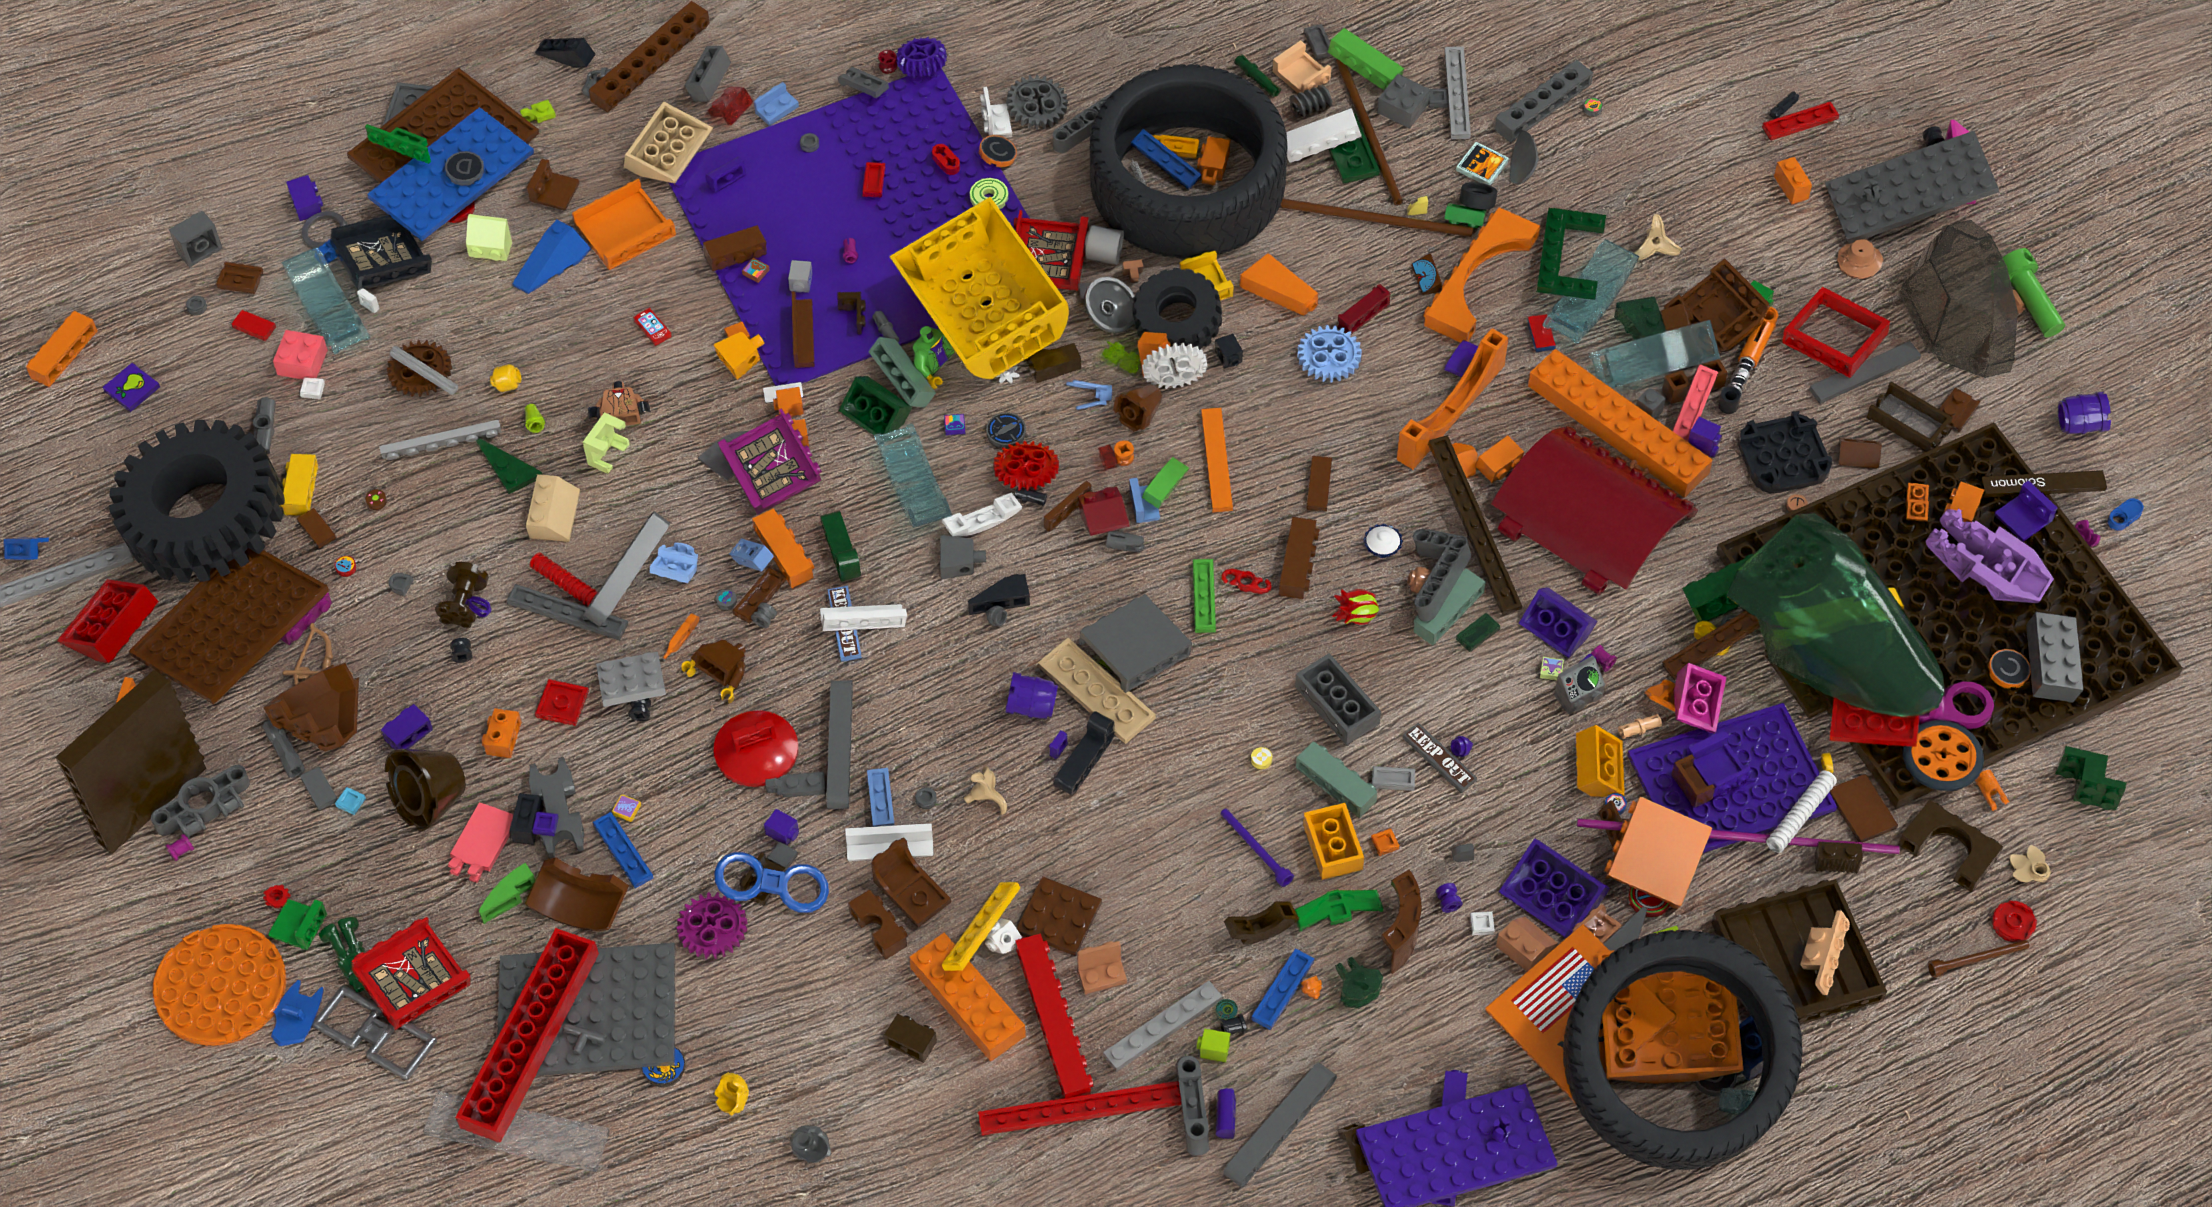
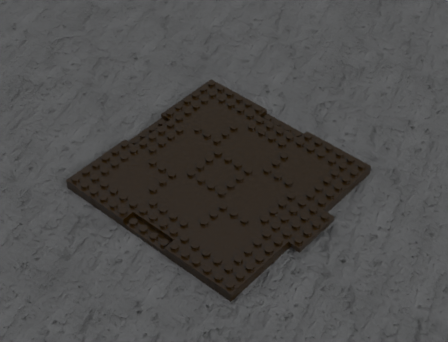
M1994 422L1723 541L1717 546L1716 554L1725 566L1737 563L1746 556L1759 552L1776 590L1751 601V603L1755 605L1764 598H1767L1778 612L1776 618L1883 589L1895 588L1904 605L1901 612L1778 647H1770L1765 650L1764 655L1808 718L1826 710L1832 717L1838 665L1870 667L1873 635L1888 625L1892 626L1891 653L1888 668L1924 670L1923 686L1932 688L1939 694L1952 684L1959 682H1974L1989 691L1994 703L1990 720L1979 728L1967 729L1980 743L1984 756L1983 768L2002 760L2005 754L2071 723L2075 726L2179 677L2183 667L2050 494L2044 495L2058 507L2053 521L2025 541H2022L2035 550L2053 577L2052 583L2039 603L1994 600L1986 586L1981 585L1971 577H1968L1963 582L1960 581L1930 550L1926 540L1934 529L1947 531L1942 526L1940 518L1944 513L1947 503L1952 504L1953 500L1950 499L1953 488L1958 489L1960 482L1982 489V477L2034 474ZM1908 483L1929 485L1927 522L1906 519ZM1983 494L1973 522H1979L1992 532H1995L2000 526L2018 538L1995 516L1997 510L2017 496L1984 498ZM1947 533L1949 535L1947 537L1949 543L1957 545L1959 542L1950 533ZM2035 612L2076 618L2083 691L2074 702L2033 697L2031 674L2023 686L2019 688L2011 687L2010 689L1996 684L1989 675L1988 663L1992 655L1999 650H2015L2021 653L2030 664L2026 624ZM1962 692L1952 698L1956 710L1962 714L1975 716L1984 711L1983 702L1972 693ZM1941 733L1938 735L1943 741L1950 740L1947 734ZM1927 740L1919 741L1922 747L1927 748L1931 746ZM1849 742L1895 808H1899L1936 790L1921 784L1911 775L1903 760V746ZM1957 746V750L1959 752H1968V749L1965 746ZM1940 753L1942 758H1946L1945 753ZM1925 758L1918 759V762L1923 766L1930 764ZM1956 764V768L1958 770H1967V767L1964 764ZM1944 770L1936 771L1939 777L1945 778L1948 776Z

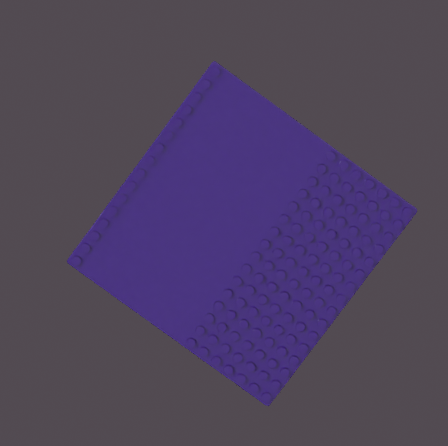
M943 70L937 71L936 74H930V77L926 75L923 78L921 76L914 78L912 75L889 82V89L877 98L862 92L698 152L677 182H668L702 248L703 242L758 225L764 236L767 254L755 259L768 265L770 270L759 283L742 275V270L752 259L716 270L715 273L741 322L745 325L750 339L757 334L763 339L765 344L757 350L775 386L798 382L802 384L872 357L869 350L879 337L884 338L878 332V326L872 318L876 311H882L888 322L892 323L893 330L899 338L898 343L900 346L921 337L920 330L925 326L936 330L939 329L889 256L972 208L970 190L977 181L993 178L1005 184L1008 190V201L1000 211L1013 228L1015 217L1018 218L1019 210H1022L1023 218H1029L1001 168L996 167L997 164L992 163L990 165L981 158L979 145L983 138ZM812 133L819 138V148L816 151L805 152L801 149L800 138L804 134ZM935 145H946L960 160V171L957 174L948 175L932 159V148ZM738 156L743 159L747 174L719 191L714 192L708 185L705 176ZM866 162L885 163L886 169L882 197H863L862 191ZM988 193V194H986V195H984V196L989 198V197H993L994 195L991 194V193ZM849 238H853L856 241L855 247L858 259L854 263H847L843 259V241L845 239L848 240V245ZM792 260L811 262L812 265L809 292H796V300L812 299L815 367L795 368L792 294L789 289L788 280ZM966 274L963 279H970L972 274ZM837 292H861L862 300L866 301V311H862V315H865L866 327H862V334L857 332V310H838ZM986 300L982 303V305L987 306L991 303V301Z

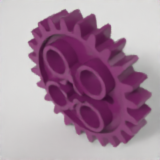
M708 892L707 898H703L699 894L698 901L691 898L692 905L685 904L686 911L679 912L681 918L677 919L679 926L676 927L677 933H679V941H682L684 948L688 947L690 954L696 950L697 957L704 953L705 959H708L710 954H713L714 959H717V953H721L725 957L726 950L733 953L732 946L740 947L739 940H745L743 933H747V926L745 925L748 924L747 918H745V910H742L741 904H736L735 900L730 899L728 901L725 895L720 898L719 892L715 894V897H711L710 892ZM714 910H718V911H719L718 913H715V914H712V913H711V912L714 911ZM696 922H701L698 926L693 925ZM726 925L732 926V927L729 928V929H724V928H723V927L726 926ZM706 938H714L711 941H705Z

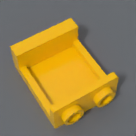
M1216 251L1205 252L1179 263L1181 270L1191 269L1196 274L1198 272L1203 274L1206 280H1210L1219 293L1220 301L1233 297L1234 286L1231 280L1227 281L1217 261Z

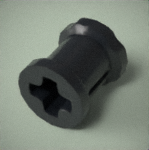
M1241 1013L1231 1019H1220L1222 1032L1231 1033L1230 1035L1239 1032L1247 1033L1246 1023Z

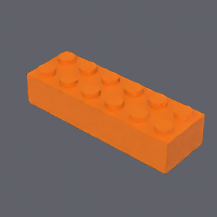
M942 933L909 957L910 968L991 1062L1026 1037L1025 1024L970 961L962 971H944L942 963L955 944L945 933Z

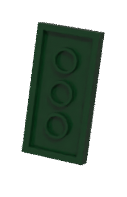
M1356 114L1354 116L1361 137L1328 149L1343 184L1378 176L1380 172Z

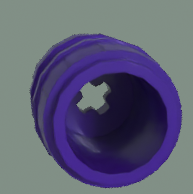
M2104 391L2095 392L2094 394H2077L2076 396L2063 398L2058 402V420L2062 432L2067 434H2086L2088 432H2105L2110 430L2111 420H2107L2111 410L2107 394H2104Z
M1013 672L1005 713H1017L1029 718H1051L1058 685L1037 676H1022V673Z

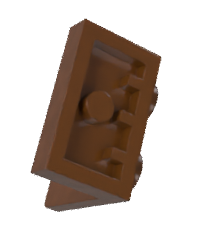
M542 158L527 186L530 202L566 210L580 182L579 179L552 173L549 160Z

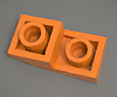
M1908 483L1906 495L1907 520L1928 521L1929 485Z

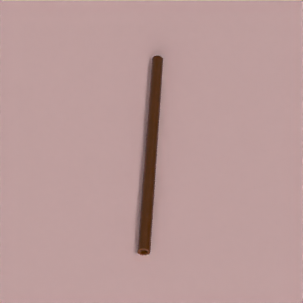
M1337 59L1336 64L1394 205L1398 206L1403 203V199L1348 66Z
M1285 198L1281 202V208L1466 237H1472L1473 228Z

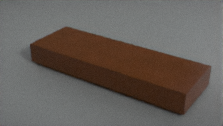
M1312 456L1307 510L1327 511L1332 457Z
M1086 480L1044 516V528L1051 532L1079 508L1078 496L1086 492H1092V484Z
M769 567L732 610L733 615L750 624L752 622L751 616L754 612L758 611L757 607L759 604L769 602L786 581V576Z

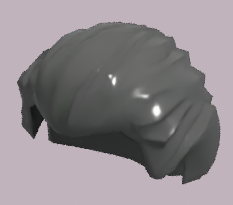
M804 1125L791 1134L789 1140L792 1152L800 1160H805L808 1163H817L832 1154L828 1136L818 1126Z

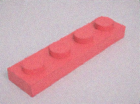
M1700 364L1697 367L1672 429L1674 433L1687 442L1691 429L1702 414L1718 374L1717 371Z

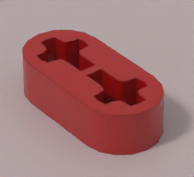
M937 144L932 148V159L946 174L955 175L960 171V160L946 145Z

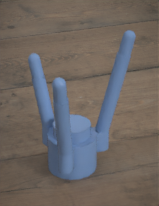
M1077 380L1066 383L1067 386L1095 390V398L1099 399V401L1076 406L1077 410L1106 405V401L1112 400V385H1100Z

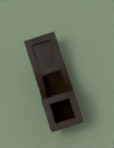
M1275 901L1260 913L1251 916H1228L1224 923L1232 940H1241L1243 944H1253L1280 934L1295 924L1299 918L1290 901Z

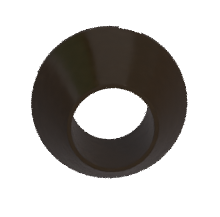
M399 748L390 752L386 758L384 772H388L389 782L386 783L390 799L404 822L409 826H416L418 831L430 829L465 791L466 780L463 769L456 757L449 752Z

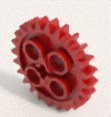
M1024 441L1021 445L1016 442V446L1008 444V449L1002 448V452H997V457H994L995 477H998V481H1003L1004 486L1010 484L1011 489L1018 486V490H1021L1022 487H1025L1027 491H1029L1030 487L1036 490L1037 485L1045 487L1044 482L1050 484L1051 479H1056V474L1059 473L1058 455L1054 454V450H1049V446L1042 447V443L1035 445L1034 441L1030 444Z

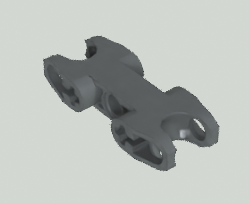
M558 758V770L552 775H542L539 773L535 763L530 764L529 784L531 794L540 795L541 801H544L546 813L558 814L559 817L555 836L540 835L549 859L555 858V846L564 839L573 841L578 852L584 851V829L580 812L569 814L566 796L576 794L572 774L565 758Z

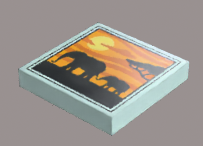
M1475 142L1457 165L1456 171L1479 183L1491 185L1507 165L1509 158Z

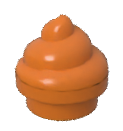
M1317 976L1301 982V990L1304 994L1314 999L1319 998L1322 981L1318 980Z

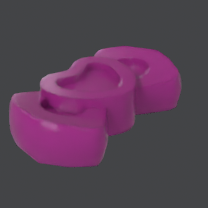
M2088 520L2078 521L2074 527L2090 548L2097 546L2101 536L2094 534L2093 529L2089 528Z

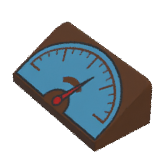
M1431 254L1411 263L1422 295L1441 292L1442 282Z

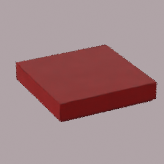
M548 679L535 713L536 718L576 726L589 693L588 687Z

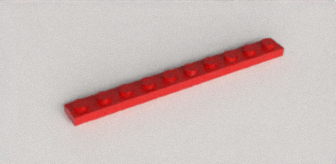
M1173 1081L979 1111L981 1135L1181 1105L1179 1082Z

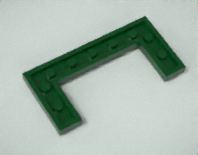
M1548 208L1536 292L1595 300L1598 281L1559 276L1565 229L1604 234L1606 215Z

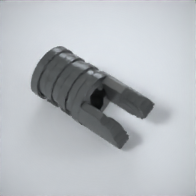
M1109 531L1106 548L1142 552L1144 550V538L1130 533Z

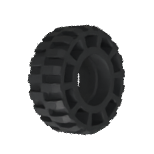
M1173 268V270L1168 271L1167 269L1162 270L1159 274L1150 276L1147 282H1143L1139 287L1140 292H1137L1134 296L1132 313L1139 338H1141L1144 332L1166 333L1170 347L1174 343L1177 346L1184 343L1185 346L1192 344V348L1198 346V349L1201 350L1203 346L1207 347L1212 342V337L1215 338L1219 332L1218 327L1222 324V308L1218 291L1210 280H1206L1203 274L1199 272L1196 274L1191 269L1181 270L1180 268ZM1173 303H1186L1195 308L1194 313L1184 321L1169 322L1160 317L1162 310Z

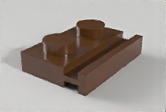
M224 262V268L221 270L216 285L218 289L255 294L261 280V274L264 271L262 267Z
M1954 388L1939 410L1953 417L1951 426L1958 429V432H1961L1979 407L1981 401H1976L1967 393Z

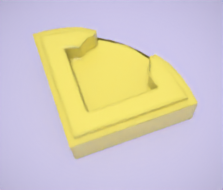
M1427 196L1418 198L1417 202L1408 206V216L1427 214Z

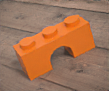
M799 387L776 390L777 398L773 399L775 411L782 408L785 414L789 413L791 418L804 414ZM792 419L794 424L791 426L794 431L798 429L803 437L802 445L809 447L805 419Z

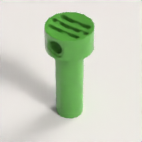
M2027 248L2014 250L1995 264L1994 271L2004 287L2015 288L2044 337H2052L2061 332L2066 325L2035 276L2039 267Z

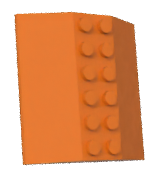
M1615 950L1597 951L1598 965ZM1664 972L1639 979L1675 1015V1019L1637 1052L1633 1047L1629 1046L1622 1048L1619 1052L1618 1040L1624 1045H1630L1635 1041L1636 1035L1633 1027L1624 1025L1619 1028L1617 1033L1616 1018L1622 1024L1630 1023L1634 1018L1633 1008L1627 1004H1622L1618 1006L1615 1012V1001L1613 999L1604 1010L1602 1017L1607 1079L1656 1084L1700 1081L1743 1071L1737 997L1723 985L1704 976L1686 972ZM1627 986L1625 988L1629 991V995L1627 997L1621 998L1618 995L1615 996V999L1618 1002L1626 1003L1632 998V989L1630 986ZM1623 1009H1627L1631 1012V1016L1627 1019H1622L1618 1013ZM1625 1030L1631 1031L1633 1037L1629 1040H1624L1620 1037L1621 1032ZM1624 1052H1632L1633 1055L1626 1060L1622 1058Z

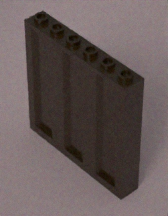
M1836 879L1830 881L1822 880L1816 885H1804L1791 892L1782 891L1776 896L1769 898L1766 896L1761 897L1751 903L1742 902L1736 907L1729 909L1721 908L1714 912L1711 923L1716 935L1743 946L1744 949L1752 952L1772 970V973L1781 981L1790 996L1800 1025L1884 1001L1887 994L1886 987ZM1840 910L1849 920V930L1844 937V947L1839 954L1838 967L1833 975V984L1829 988L1828 995H1822L1815 984L1819 970L1803 969L1800 964L1811 927L1832 928L1836 912Z

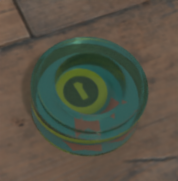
M1223 999L1217 1003L1216 1016L1219 1020L1237 1017L1238 1007L1233 1000Z

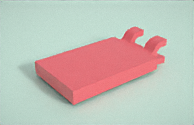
M479 802L450 853L452 858L448 864V867L451 868L450 873L459 876L464 863L471 865L467 871L471 875L469 880L478 883L484 870L490 872L511 835L510 826L514 814Z

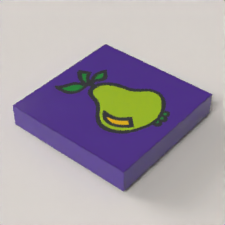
M131 363L102 388L105 393L131 412L158 390L160 385L135 364Z

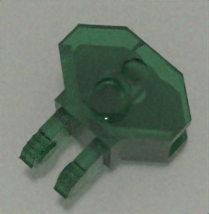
M1350 957L1347 959V963L1352 971L1347 972L1341 963L1335 965L1338 974L1343 980L1341 1002L1345 1007L1360 1009L1378 999L1382 989L1383 975L1379 970L1364 968L1363 965L1359 966L1355 959Z

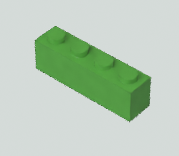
M1345 28L1331 39L1328 53L1382 90L1388 87L1397 74H1403V67Z

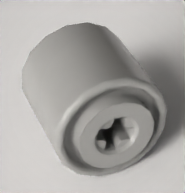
M1092 225L1087 232L1084 244L1086 259L1117 265L1123 246V230Z

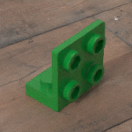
M288 899L268 933L269 937L308 950L327 916L323 902L314 900L311 906H307Z

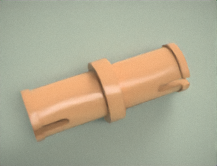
M1658 714L1644 719L1637 718L1632 723L1619 726L1618 733L1622 739L1636 734L1642 735L1648 730L1661 727L1662 721Z

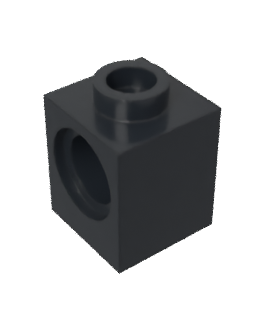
M1233 333L1215 339V353L1224 369L1235 367L1243 362V350Z

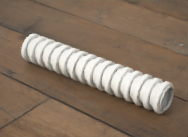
M1825 770L1821 771L1770 835L1766 843L1772 851L1776 853L1783 852L1784 848L1791 842V839L1798 833V830L1801 829L1812 815V812L1815 811L1830 790H1832L1833 786L1837 783L1832 773Z

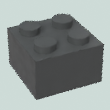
M1397 74L1378 98L1377 113L1410 129L1429 105L1430 89Z
M203 210L169 229L177 254L189 268L222 249L215 224Z

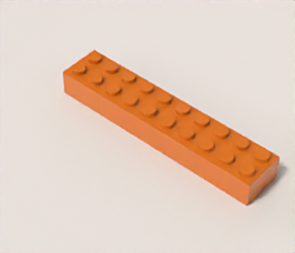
M1554 349L1530 372L1528 387L1630 460H1636L1639 466L1643 469L1647 468L1650 474L1685 498L1710 474L1713 461L1710 457L1557 349Z

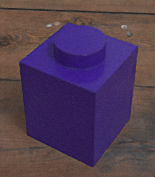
M775 809L764 823L765 834L787 846L799 834L797 820L778 809Z

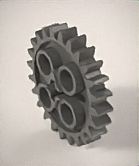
M1029 75L1028 80L1021 77V82L1016 80L1015 86L1011 85L1010 91H1008L1006 104H1008L1007 110L1010 111V116H1015V122L1021 120V126L1027 123L1029 129L1032 125H1035L1036 130H1038L1039 126L1046 129L1047 124L1053 127V122L1058 124L1059 120L1064 118L1068 105V100H1066L1067 94H1063L1064 88H1059V83L1053 84V79L1046 81V76L1039 79V76L1036 75L1035 79H1033Z

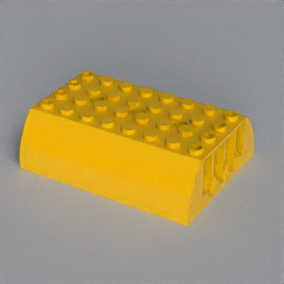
M991 197L889 256L963 364L977 377L984 379L995 378L1057 341L1064 332L1069 316L1067 301ZM966 274H972L970 279H963ZM986 300L991 301V303L987 306L982 305V303Z

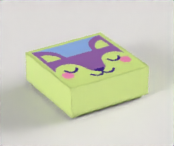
M1543 657L1540 678L1557 681L1558 674L1563 670L1564 660Z

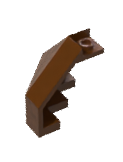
M346 663L336 666L331 665L278 694L263 708L273 726L279 729L284 728L292 732L293 736L305 742L310 741L326 752L341 747L357 733L359 677L353 678Z

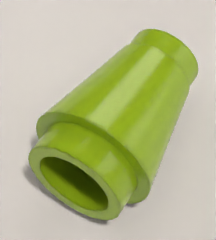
M528 404L525 407V426L530 432L538 433L544 429L545 420L536 405Z

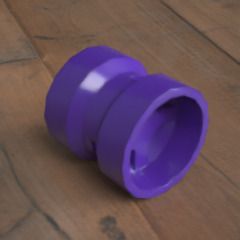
M1454 883L1443 884L1435 890L1437 898L1441 900V909L1445 913L1454 912L1463 905L1461 898L1457 896L1458 890Z

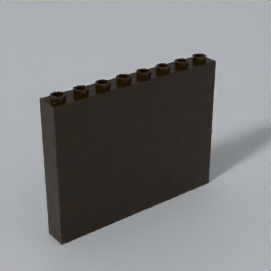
M155 669L55 757L97 843L111 855L151 819L154 811L174 799L187 781L197 778L207 769L203 761L205 758L199 752L200 746L194 740L196 737L190 731L191 725L185 719L186 714L180 707L182 704L176 698L177 692L171 686L172 680L165 673L161 675Z

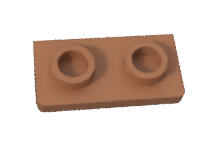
M1601 904L1598 908L1593 909L1582 922L1577 923L1572 932L1584 924L1604 944L1623 925L1606 914V907Z

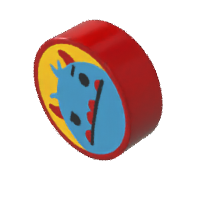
M342 556L335 562L336 572L340 576L348 577L356 571L355 560L350 556Z

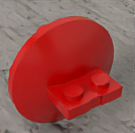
M761 710L747 711L734 716L720 728L714 741V757L721 773L729 780L749 787L765 786L766 779H778L786 775L794 766L799 751L797 735L791 724L775 713Z

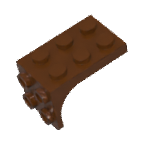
M904 837L892 842L887 850L883 853H878L871 862L873 882L918 928L951 903V898L917 864L909 851L907 840Z

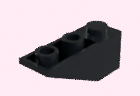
M585 38L544 39L535 51L537 55L573 68L587 67L595 56V52Z

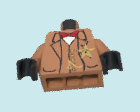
M621 381L614 382L612 384L613 389L605 390L603 397L598 400L596 405L588 408V419L592 417L600 419V415L602 416L605 412L625 421V425L641 424L640 415L642 412H651L649 402L644 401L639 394H634L631 387L624 388V383Z

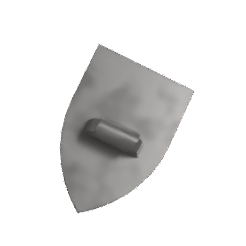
M741 431L729 434L719 439L717 442L725 439V441L728 443L733 439L747 433L748 431ZM715 442L698 457V460L728 481L734 473L721 452L718 443Z

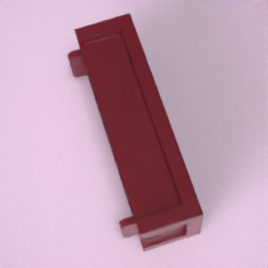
M1380 283L1377 287L1374 286L1371 292L1343 314H1338L1339 325L1337 328L1339 330L1344 328L1345 334L1350 331L1352 335L1390 305L1391 292Z

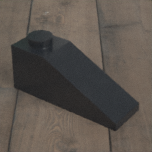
M1013 574L1009 577H1004L968 600L969 615L986 613L987 610L994 606H1001L1004 610L1029 606L1030 594L1026 575Z

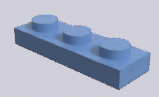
M888 768L867 770L873 827L895 826Z

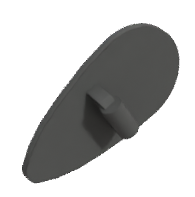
M1522 131L1519 134L1512 154L1510 180L1516 185L1524 183L1531 177L1539 161L1534 138L1526 131Z

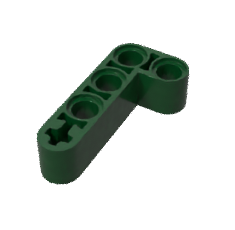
M840 510L821 515L822 528L840 581L843 582L861 577L858 554L856 549L852 547Z

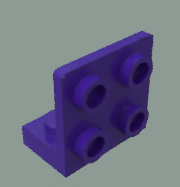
M2028 480L2022 484L2019 495L1997 510L1995 516L2021 541H2025L2053 521L2058 507Z

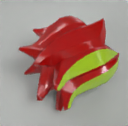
M1341 589V596L1334 595L1341 606L1332 614V617L1337 616L1336 621L1345 619L1344 624L1352 622L1365 625L1370 623L1380 610L1375 599L1376 594L1365 589H1355L1349 592Z

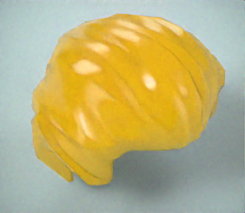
M729 1072L721 1076L719 1085L714 1092V1095L718 1098L716 1103L719 1109L731 1116L743 1111L749 1094L745 1080L740 1075Z

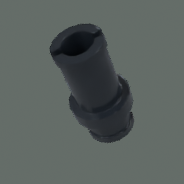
M1017 486L1015 498L1021 499L1024 503L1028 501L1044 506L1047 500V493L1034 491L1031 488L1027 491L1023 487L1021 490H1018Z

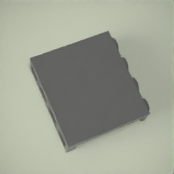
M1146 594L1139 598H1134L1123 607H1118L1113 613L1101 617L1094 624L1085 626L1080 631L1079 638L1080 646L1087 643L1121 679L1120 688L1125 693L1190 656L1192 642Z

